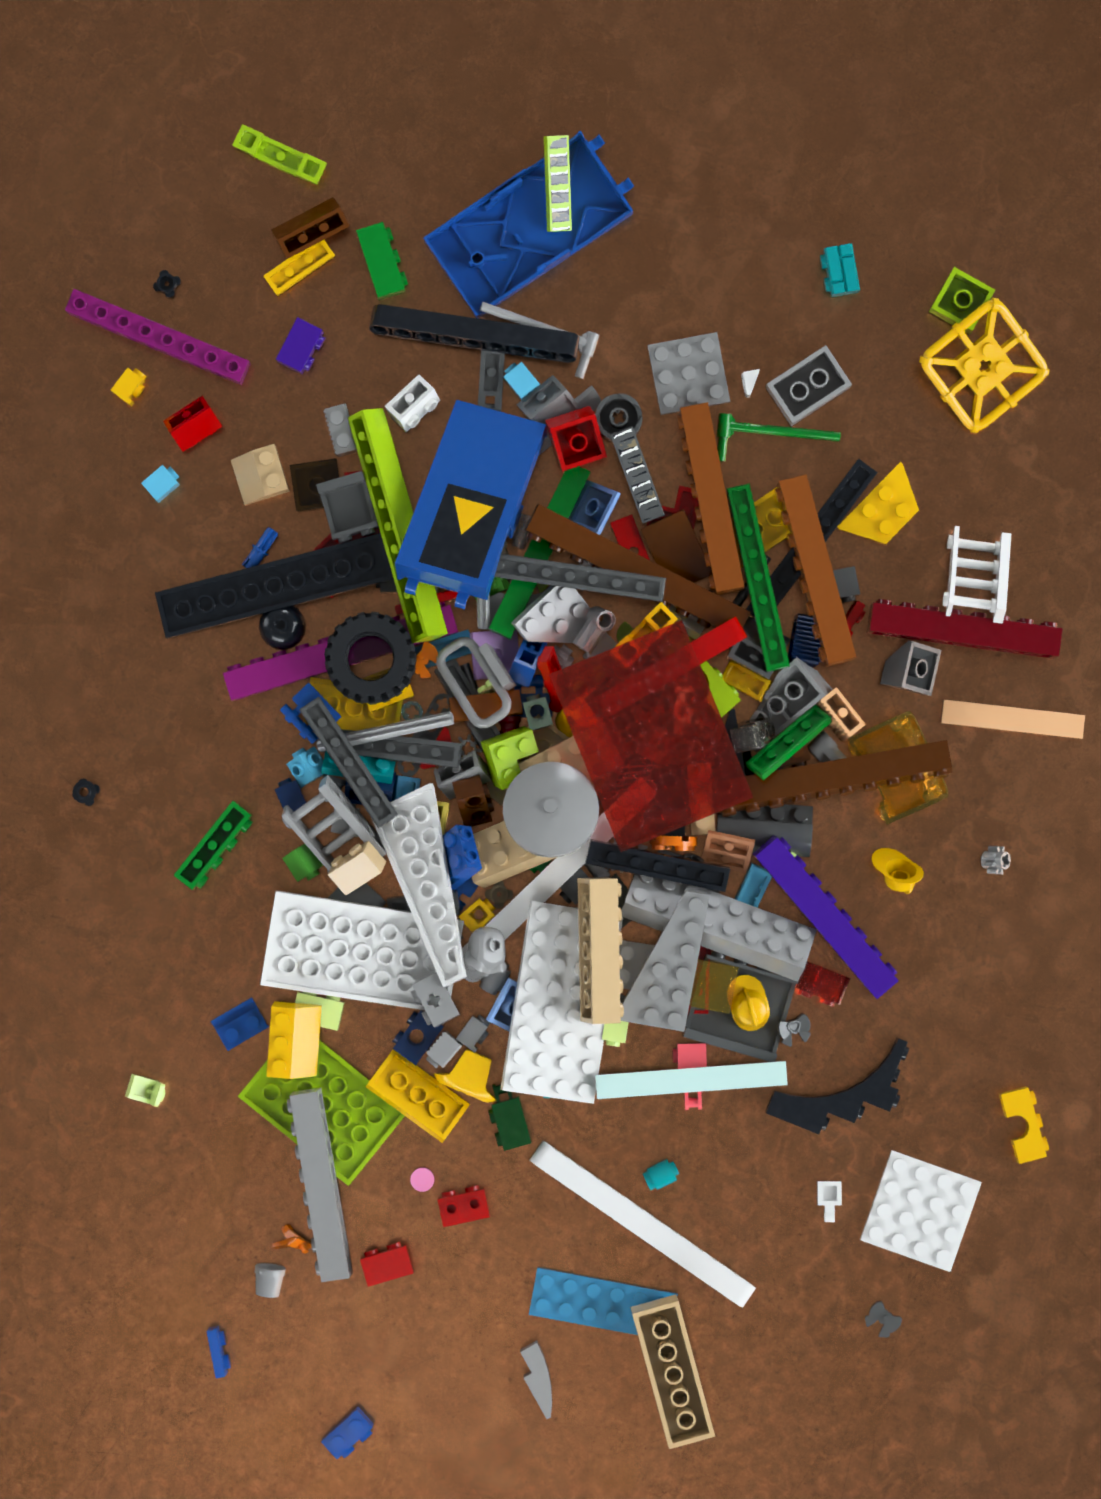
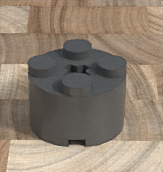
M613 394L605 397L599 403L595 413L601 436L613 443L610 436L611 433L633 426L637 435L642 425L643 416L638 402L627 394ZM623 414L624 422L616 424L613 415Z

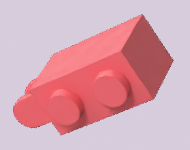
M677 1043V1048L672 1049L673 1063H677L678 1069L707 1067L706 1043ZM688 1092L684 1093L685 1110H689L692 1107H698V1110H702L701 1092H697L698 1098H688Z

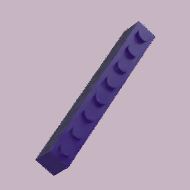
M772 836L753 855L876 999L880 998L898 982V979L894 976L897 974V971L889 962L886 964L882 962L879 958L882 956L881 952L874 944L869 946L865 942L867 936L859 927L854 929L849 923L852 918L844 909L838 910L834 905L837 900L829 891L824 893L819 886L822 883L815 874L809 875L804 870V867L807 866L798 855L793 857L788 851L792 848L783 837L778 839L776 836Z

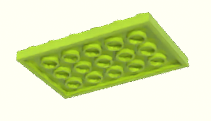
M320 1039L317 1076L294 1079L266 1077L267 1060L238 1097L297 1144V1138L292 1135L291 1122H294L293 1114L288 1111L287 1099H290L289 1096L294 1091L321 1088L336 1177L349 1186L405 1116L366 1088L370 1080Z

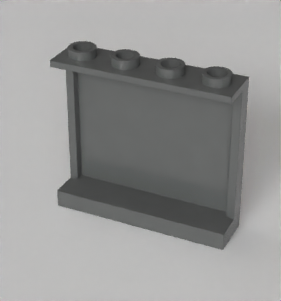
M712 951L711 955L705 954L687 1016L685 1031L682 1036L765 1061L775 1062L781 1038L777 1032V1022L779 1020L786 1021L794 989L798 982L770 973V971L759 967H750L748 963L738 959H734V962L725 960L726 955ZM710 959L708 1014H694L695 1010H705L706 969ZM740 975H750L757 978L765 990L769 1004L770 1016L767 1023L755 1031H747L736 1025L728 1003V986L734 978ZM702 988L703 993L699 996L700 990Z

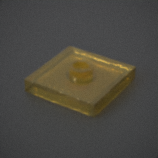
M698 959L689 1006L730 1014L739 967Z

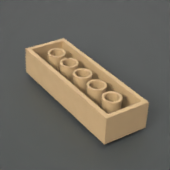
M577 878L580 1021L590 1024L621 1023V1017L624 1015V1007L620 1003V993H623V981L620 979L623 959L619 955V945H622V933L619 931L622 911L618 907V897H621V885L618 883L617 878Z
M677 1295L630 1307L669 1449L715 1437Z

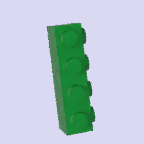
M232 801L175 872L174 876L191 890H195L196 887L201 889L209 879L206 875L211 868L216 870L224 859L221 858L226 850L230 852L238 843L236 839L241 831L245 833L253 824L250 820L253 815L237 802Z

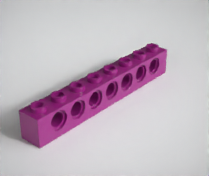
M73 289L65 308L66 313L239 385L243 384L251 365L247 359L76 289Z

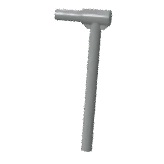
M482 302L480 306V311L519 325L565 331ZM587 331L582 336H579L578 349L581 358L574 377L584 379L590 358L593 357L599 334Z

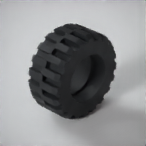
M379 612L357 613L358 615L354 617L349 616L341 625L338 624L334 628V633L329 636L327 640L328 645L324 653L325 667L334 686L348 699L361 704L368 703L369 705H376L380 702L385 703L390 701L391 698L399 696L402 693L401 691L410 684L416 669L415 646L411 641L408 631L391 616L382 615ZM363 637H379L386 641L392 650V666L388 673L380 679L364 680L357 677L350 669L348 662L349 651L352 645Z

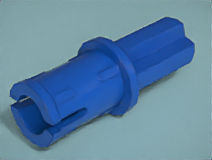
M270 527L266 528L257 544H252V550L241 565L245 568L259 565L265 555H269L267 551L278 536V533Z

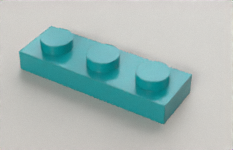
M325 751L321 774L344 777L328 752ZM359 756L376 782L392 784L396 761Z

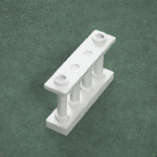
M955 526L953 535H948L947 549H951L948 590L944 592L942 606H946V616H951L953 605L990 610L991 613H994L993 622L1002 624L1007 606L1011 533L1002 532L1000 541L989 543L960 539V526ZM958 548L993 552L994 555H997V560L989 562L957 557ZM956 568L992 571V574H996V579L987 581L956 576ZM955 586L990 590L991 593L995 594V598L985 600L955 596Z

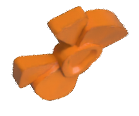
M424 642L422 650L416 655L415 673L420 674L422 679L431 678V674L425 665L429 664V660L436 663L438 655L437 649L429 642Z

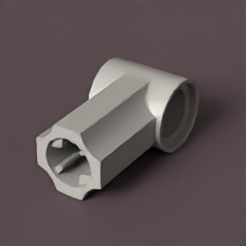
M594 606L588 611L587 621L573 641L574 645L590 655L604 633L611 630L616 623L615 615L611 611L599 606ZM603 615V620L599 623V618Z
M822 731L807 745L808 750L820 762L847 758L825 731Z

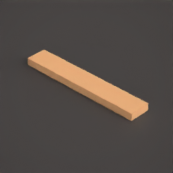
M943 700L941 723L1077 739H1083L1085 715Z

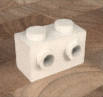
M418 375L388 402L385 408L391 419L407 432L410 428L416 427L426 413L433 411L440 399L435 389Z

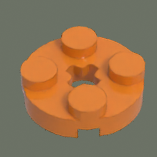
M650 835V845H652V850H672V846H675V851H695L697 837Z

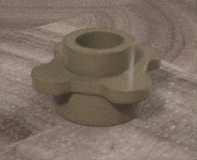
M503 881L495 883V886L491 889L486 890L485 897L493 901L495 908L500 909L508 899L513 898V892L504 886ZM498 892L502 894L500 897L497 896Z

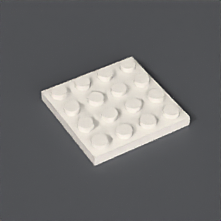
M891 1150L860 1240L950 1272L982 1182Z

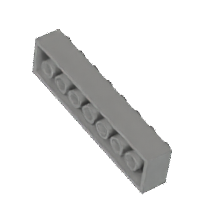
M639 874L633 875L621 909L622 917L663 931L686 889L708 892L710 897L700 946L798 982L804 971L817 929L703 887Z

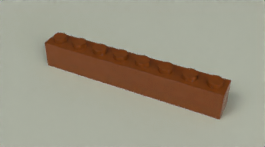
M706 402L681 407V415H677L679 429L684 428L685 438H681L683 451H688L690 460L686 461L688 475L693 474L694 483L690 484L692 497L698 498L699 506L695 507L697 521L702 520L703 529L699 530L701 543H706L708 552L704 553L706 567L711 566L713 574L708 576L710 589H715L717 595L745 590L709 404Z
M807 474L781 480L778 482L777 488L774 489L777 502L782 503V522L784 525H788L790 533L787 534L788 544L790 548L794 547L796 555L793 557L796 571L800 570L802 577L799 580L802 593H806L808 602L805 603L808 616L813 617L815 624L812 625L813 636L815 639H819L821 648H818L819 658L821 662L825 661L826 667L852 661L856 658V653Z

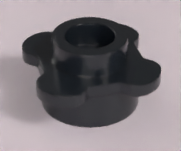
M162 270L159 273L160 276L157 282L153 284V288L155 291H161L165 293L166 297L171 298L175 295L176 287L181 284V279L178 276H172L167 270Z

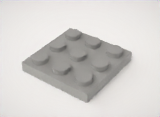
M717 332L647 345L660 415L681 412V407L708 402L709 406L730 403Z

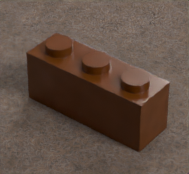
M332 197L271 229L283 254L288 259L349 227V224L335 198Z

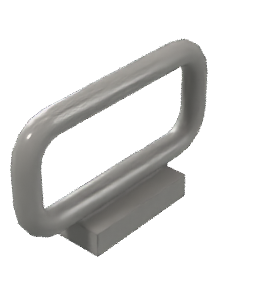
M460 637L439 651L436 658L437 668L474 726L478 728L491 727L509 714L512 701L507 690L509 691L516 684L491 645L485 643L479 647L473 639ZM466 646L470 649L502 700V707L486 719L478 717L445 663L446 658L460 647Z

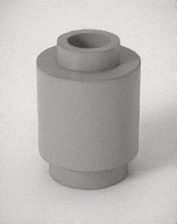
M506 963L507 969L504 972L490 974L488 977L481 978L479 987L492 995H496L498 991L502 990L511 974V971L508 969L510 965Z

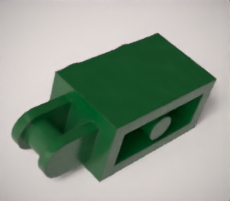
M492 1084L496 1103L491 1104L492 1109L488 1110L491 1123L497 1124L499 1132L494 1134L498 1147L503 1146L504 1151L531 1144L532 1141L519 1096L513 1098L512 1092L500 1090L501 1085L496 1086V1084ZM508 1093L509 1099L500 1101L499 1095Z

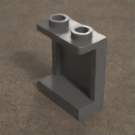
M362 471L316 484L329 523L332 540H338L339 543L353 540V535L361 533L362 537L374 534L375 529L379 528Z

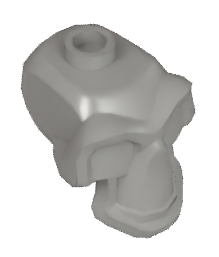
M480 927L471 934L468 941V950L463 956L467 976L464 979L468 982H477L483 977L504 972L507 969L505 963V941L500 930L492 927Z

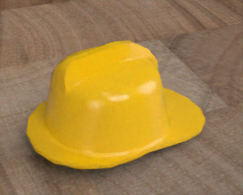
M880 848L872 854L873 866L884 875L885 883L891 890L910 894L915 883L923 878V869L895 849Z
M740 975L734 978L728 986L727 999L736 1025L747 1031H755L762 1028L769 1019L770 1009L761 982L750 975Z

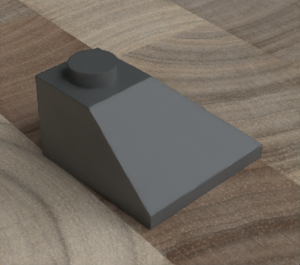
M908 640L885 661L880 684L932 696L942 650Z

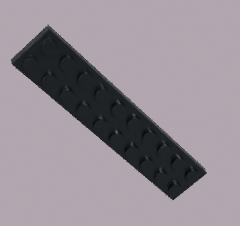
M379 533L155 592L165 637L169 639L261 615L276 609L291 607L391 581L394 578L382 536Z

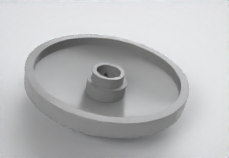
M560 762L535 764L519 773L506 791L503 802L505 825L512 839L531 854L548 858L568 855L581 848L595 831L599 818V803L596 791L589 779L578 769Z

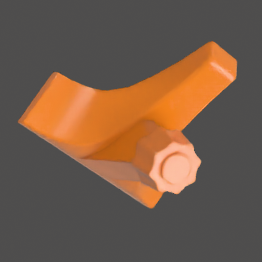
M286 1224L281 1229L287 1239L272 1244L273 1249L293 1247L301 1250L304 1254L308 1253V1250L311 1248V1242L297 1234L290 1224Z

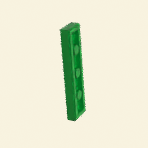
M816 704L813 705L747 761V768L762 780L766 779L832 722L831 716Z

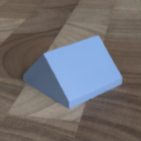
M508 977L486 1018L487 1021L507 1031H510L517 981Z

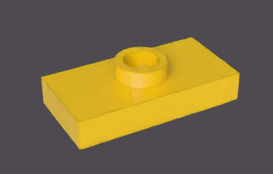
M732 660L729 661L722 674L723 680L728 685L733 686L735 689L759 702H762L764 695L773 683L771 680Z

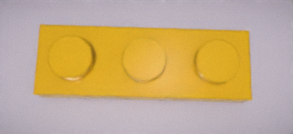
M322 240L288 258L263 275V277L278 296L335 257V254L326 241Z

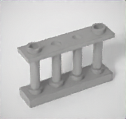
M328 775L320 780L318 795L296 811H293L288 805L283 809L281 815L283 823L286 827L292 828L327 868L328 873L332 867L331 862L334 860L331 853L353 837H360L364 843L369 840L382 857L386 855L378 833ZM324 801H329L334 807V812L308 829L301 821V818ZM344 819L348 823L349 829L324 847L315 836L337 820Z

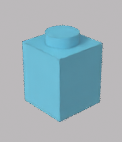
M522 362L518 365L513 363L504 371L506 373L503 377L504 381L521 401L540 386V383Z
M161 465L141 483L158 503L180 485L177 482L178 474L171 466L166 469L164 465Z

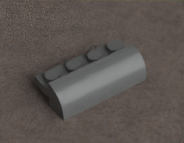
M784 804L779 808L760 807V810L756 812L736 811V815L728 817L717 814L716 832L754 839L755 844L752 853L772 836H776L778 839L783 837L792 847L788 850L789 852L792 851L799 857H810L813 832V806Z

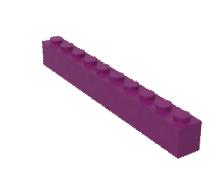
M445 602L439 604L448 634L435 640L458 633L451 606H445ZM399 616L392 617L408 631L405 618L400 619ZM329 637L317 640L318 644L309 647V643L296 646V651L286 653V650L273 653V658L264 660L263 657L250 660L251 665L241 667V664L227 667L228 671L224 672L223 676L231 701L328 673L325 667L324 653ZM363 637L357 640L349 651V666L391 654L392 650L388 643L379 637ZM418 642L413 644L414 646H418L423 644L424 642Z

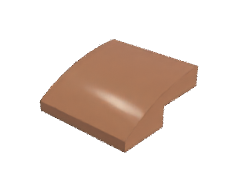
M708 830L701 858L706 863L730 867V870L747 873L755 840Z

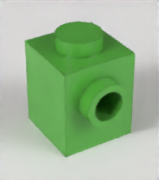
M306 844L301 845L282 858L297 882L305 877L308 881L320 874L318 869L324 866Z

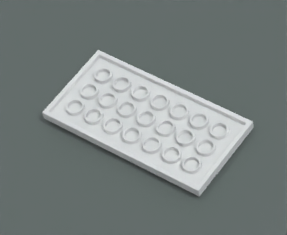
M275 891L260 985L425 1010L422 1003L416 1004L411 994V991L414 990L412 984L436 973V969L411 911ZM457 919L461 940L464 921ZM453 984L446 986L450 996L452 995ZM433 994L430 995L428 1005H433L435 1008L438 1007V1001L441 1000L440 997H435Z
M530 901L500 1090L594 1104L596 1094L595 1075L599 1074L604 1040H602L604 1024H590L580 1021L578 908ZM623 917L621 921H619V931H621Z

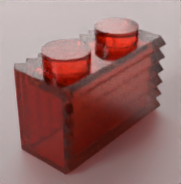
M807 961L795 987L800 989L798 994L808 998H812L814 994L822 998L821 1003L834 1007L835 1003L841 1004L851 978Z

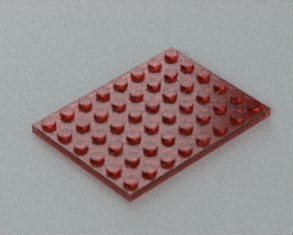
M682 620L548 674L620 852L753 798Z

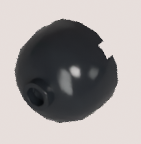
M294 606L285 607L262 614L259 621V631L261 638L267 645L274 649L286 650L294 648L302 641L306 632V623L303 614L298 608Z

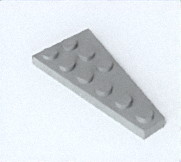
M691 889L685 890L670 920L660 934L657 943L638 973L630 991H628L622 1003L624 1015L621 1017V1021L685 1031L710 893Z

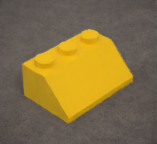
M274 1001L271 1006L266 1077L294 1079L317 1076L322 1005Z

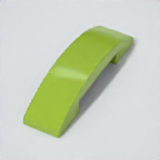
M243 124L232 144L233 147L262 162L314 184H318L327 165L325 161L297 151Z

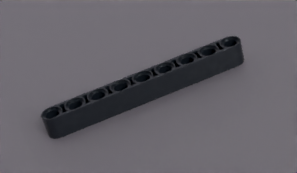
M382 304L373 306L369 324V331L382 336L566 363L576 361L580 337L577 334L567 331Z

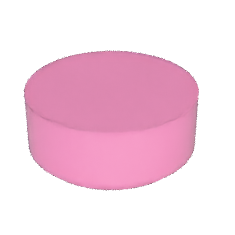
M424 1167L416 1169L411 1175V1185L417 1191H428L434 1184L432 1171Z

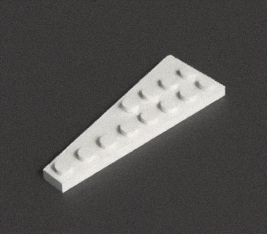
M429 783L390 802L398 816L379 829L375 823L374 826L443 987H446L467 976L436 793L433 783Z

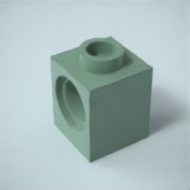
M540 694L526 697L527 702L523 703L529 728L534 731L552 726L553 722L546 697L541 698ZM539 705L543 707L544 715L541 718L537 719L531 716L530 710L533 706Z

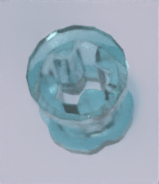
M409 701L402 707L401 713L405 720L411 719L409 714L406 713V709H411V706H415V709L419 711V714L414 715L413 719L423 716V709L418 702Z

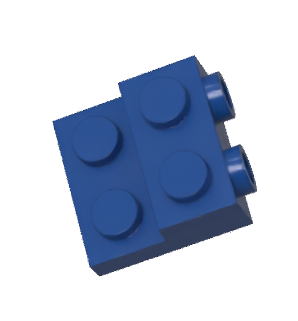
M455 825L443 835L452 890L458 888L482 869L471 826Z

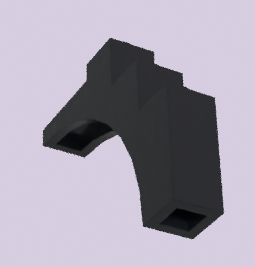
M896 1038L889 1054L878 1068L864 1080L846 1090L814 1097L794 1096L774 1090L765 1113L819 1135L820 1131H825L830 1120L827 1117L828 1113L855 1123L856 1119L860 1120L865 1110V1107L862 1106L863 1101L890 1112L891 1108L897 1107L901 1096L897 1094L899 1090L890 1085L892 1082L896 1083L901 1070L897 1068L900 1060L905 1061L909 1047H906L908 1042Z

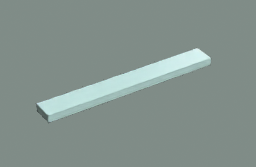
M786 1061L595 1075L597 1099L788 1085Z

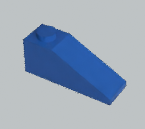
M523 639L509 671L514 682L529 688L538 668L537 659L541 656L548 642H528Z

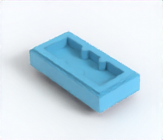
M751 862L734 899L758 907L772 876L765 868Z

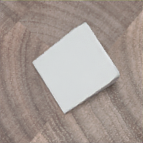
M760 369L746 371L741 375L746 398L751 396Z

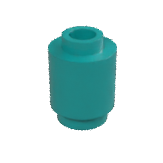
M666 1159L647 1168V1172L643 1173V1176L650 1190L655 1188L659 1190L677 1181L676 1175L680 1173L674 1161L669 1163Z

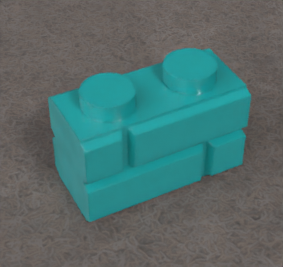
M852 243L824 248L823 255H820L821 268H826L828 278H824L825 291L830 292L831 297L859 293L860 285Z

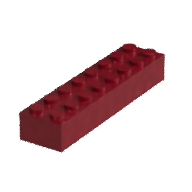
M878 599L876 603L873 602L870 605L866 634L1051 659L1059 657L1063 628L1057 627L1055 622L1043 621V623L1037 625L1033 624L1034 620L1020 618L1015 622L1010 621L1009 616H1004L1003 623L1001 624L994 623L993 618H986V613L972 612L970 615H963V610L952 609L951 616H946V612L939 611L937 606L925 605L923 609L915 608L916 604L902 602L897 606L892 605V601L886 599Z

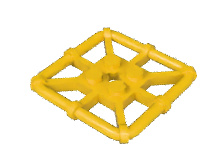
M991 298V300L980 305L960 323L956 322L953 324L952 329L932 344L923 353V356H920L919 360L924 372L940 392V398L943 402L948 403L962 424L972 433H978L979 430L986 428L1010 407L1013 409L1017 406V402L1049 375L1050 369L1047 368L1044 358L1029 339V333L1026 329L1021 328L1008 308L999 301V298ZM988 312L984 335L972 343L965 334V330ZM997 312L1000 313L1015 334L1001 346L993 337ZM957 336L966 346V349L954 359L933 357ZM1020 342L1037 366L1013 364L1005 353ZM982 360L985 362L989 361L988 368L980 371V362ZM932 364L955 366L962 378L948 388L932 367ZM1013 372L1036 374L1012 395L1008 393L1001 383ZM967 384L975 394L971 418L954 397ZM996 387L1004 401L979 420L983 396Z

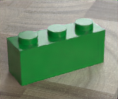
M380 222L356 230L378 300L405 293L404 286L408 285L405 272H399L397 263L401 262L397 249L392 250L390 241L394 240L390 227L385 228L384 223Z

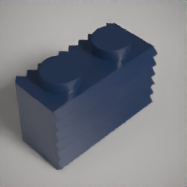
M800 613L794 616L788 652L789 663L795 658H799L814 668L821 662L818 654V648H821L819 639H815L813 636L812 625L815 624L812 616Z

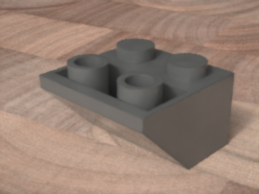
M749 616L743 627L748 637L733 645L726 658L769 680L773 671H766L756 621ZM783 635L785 646L787 647L790 638Z

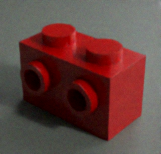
M203 395L163 420L182 452L195 446L196 443L223 427Z
M479 1185L465 1187V1192L457 1194L455 1190L442 1192V1197L437 1199L443 1228L490 1217L485 1189H479Z
M400 1242L387 1245V1250L378 1252L377 1248L364 1252V1257L360 1258L368 1287L414 1274L407 1244L401 1245Z

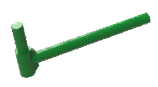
M719 413L717 450L719 460L726 461L728 438L734 434V431L840 441L841 432L735 422L732 414Z

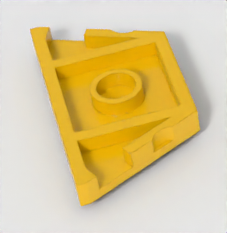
M901 462L837 526L838 530L886 545L919 511L906 471Z

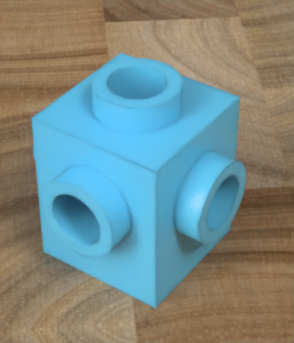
M315 746L307 751L304 747L292 754L294 759L286 764L301 788L323 775L321 774L323 759Z

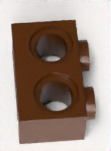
M480 775L452 782L464 826L473 827L492 822L490 812L494 811L488 785L487 783L482 784Z

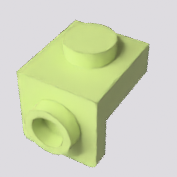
M132 1074L125 1097L158 1107L165 1097V1084L154 1079Z

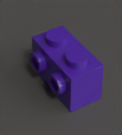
M297 317L276 357V361L303 375L305 370H310L314 362L312 355L315 349L320 350L324 343L323 330Z

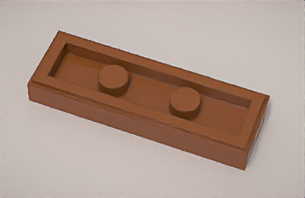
M507 691L512 701L511 710L507 716L522 714L520 691ZM497 692L466 696L481 719L488 718L502 707V700ZM455 697L449 698V708L454 716V722L470 721Z

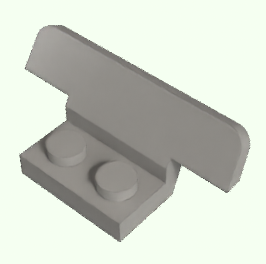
M552 375L520 401L517 406L529 420L546 424L545 420L587 406H590L594 411L601 402V398L591 385L574 399L568 390ZM548 430L547 438L544 439L539 455L552 445Z

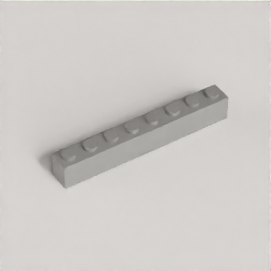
M321 1088L294 1091L289 1096L290 1099H287V1108L289 1113L293 1114L294 1122H291L292 1135L297 1138L298 1145L295 1146V1154L297 1160L300 1159L302 1168L299 1169V1177L301 1183L305 1184L306 1192H303L304 1205L309 1207L310 1215H307L308 1228L312 1229L314 1238H311V1247L313 1253L316 1252L318 1261L315 1262L317 1276L320 1275L321 1282L348 1279L353 1274L322 1090Z

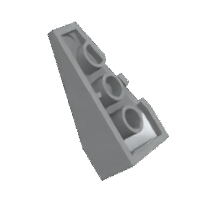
M795 658L789 663L790 667L783 668L778 672L771 687L764 695L762 702L741 733L756 752L833 690L817 670L799 658Z

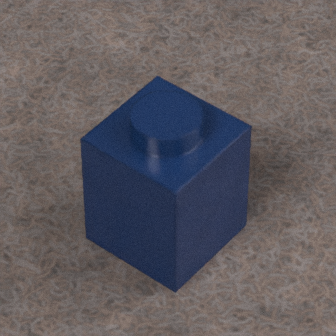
M285 779L278 783L279 788L274 789L283 809L288 805L293 811H296L307 803L297 780Z

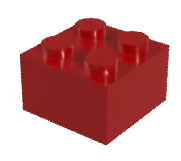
M590 406L545 420L556 462L562 472L607 457L596 415Z

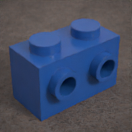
M356 1407L322 1438L321 1443L336 1459L340 1456L346 1458L355 1449L353 1445L358 1440L364 1442L372 1434L371 1429L374 1424L359 1407Z

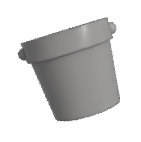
M271 1263L256 1264L254 1271L256 1274V1295L268 1298L279 1297L286 1268Z

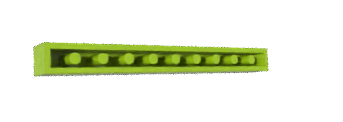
M383 408L361 410L348 417V421L412 643L433 641L448 634L435 586L419 582L416 594L412 595L405 593L408 578L397 579L395 561L412 519L413 510Z

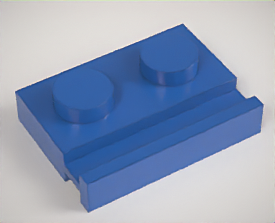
M252 997L211 1021L227 1051L269 1027Z
M219 1326L209 1328L206 1332L215 1377L221 1378L227 1375V1369L231 1368L229 1355H224L223 1345H226L224 1331H219Z

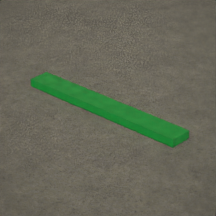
M580 466L566 470L547 508L569 519L591 471ZM531 540L524 557L549 561L554 550L550 549V543L541 540L540 543ZM512 579L489 630L511 640L516 629L511 622L526 609L538 583Z
M750 483L726 488L766 671L770 672L788 668L790 664Z

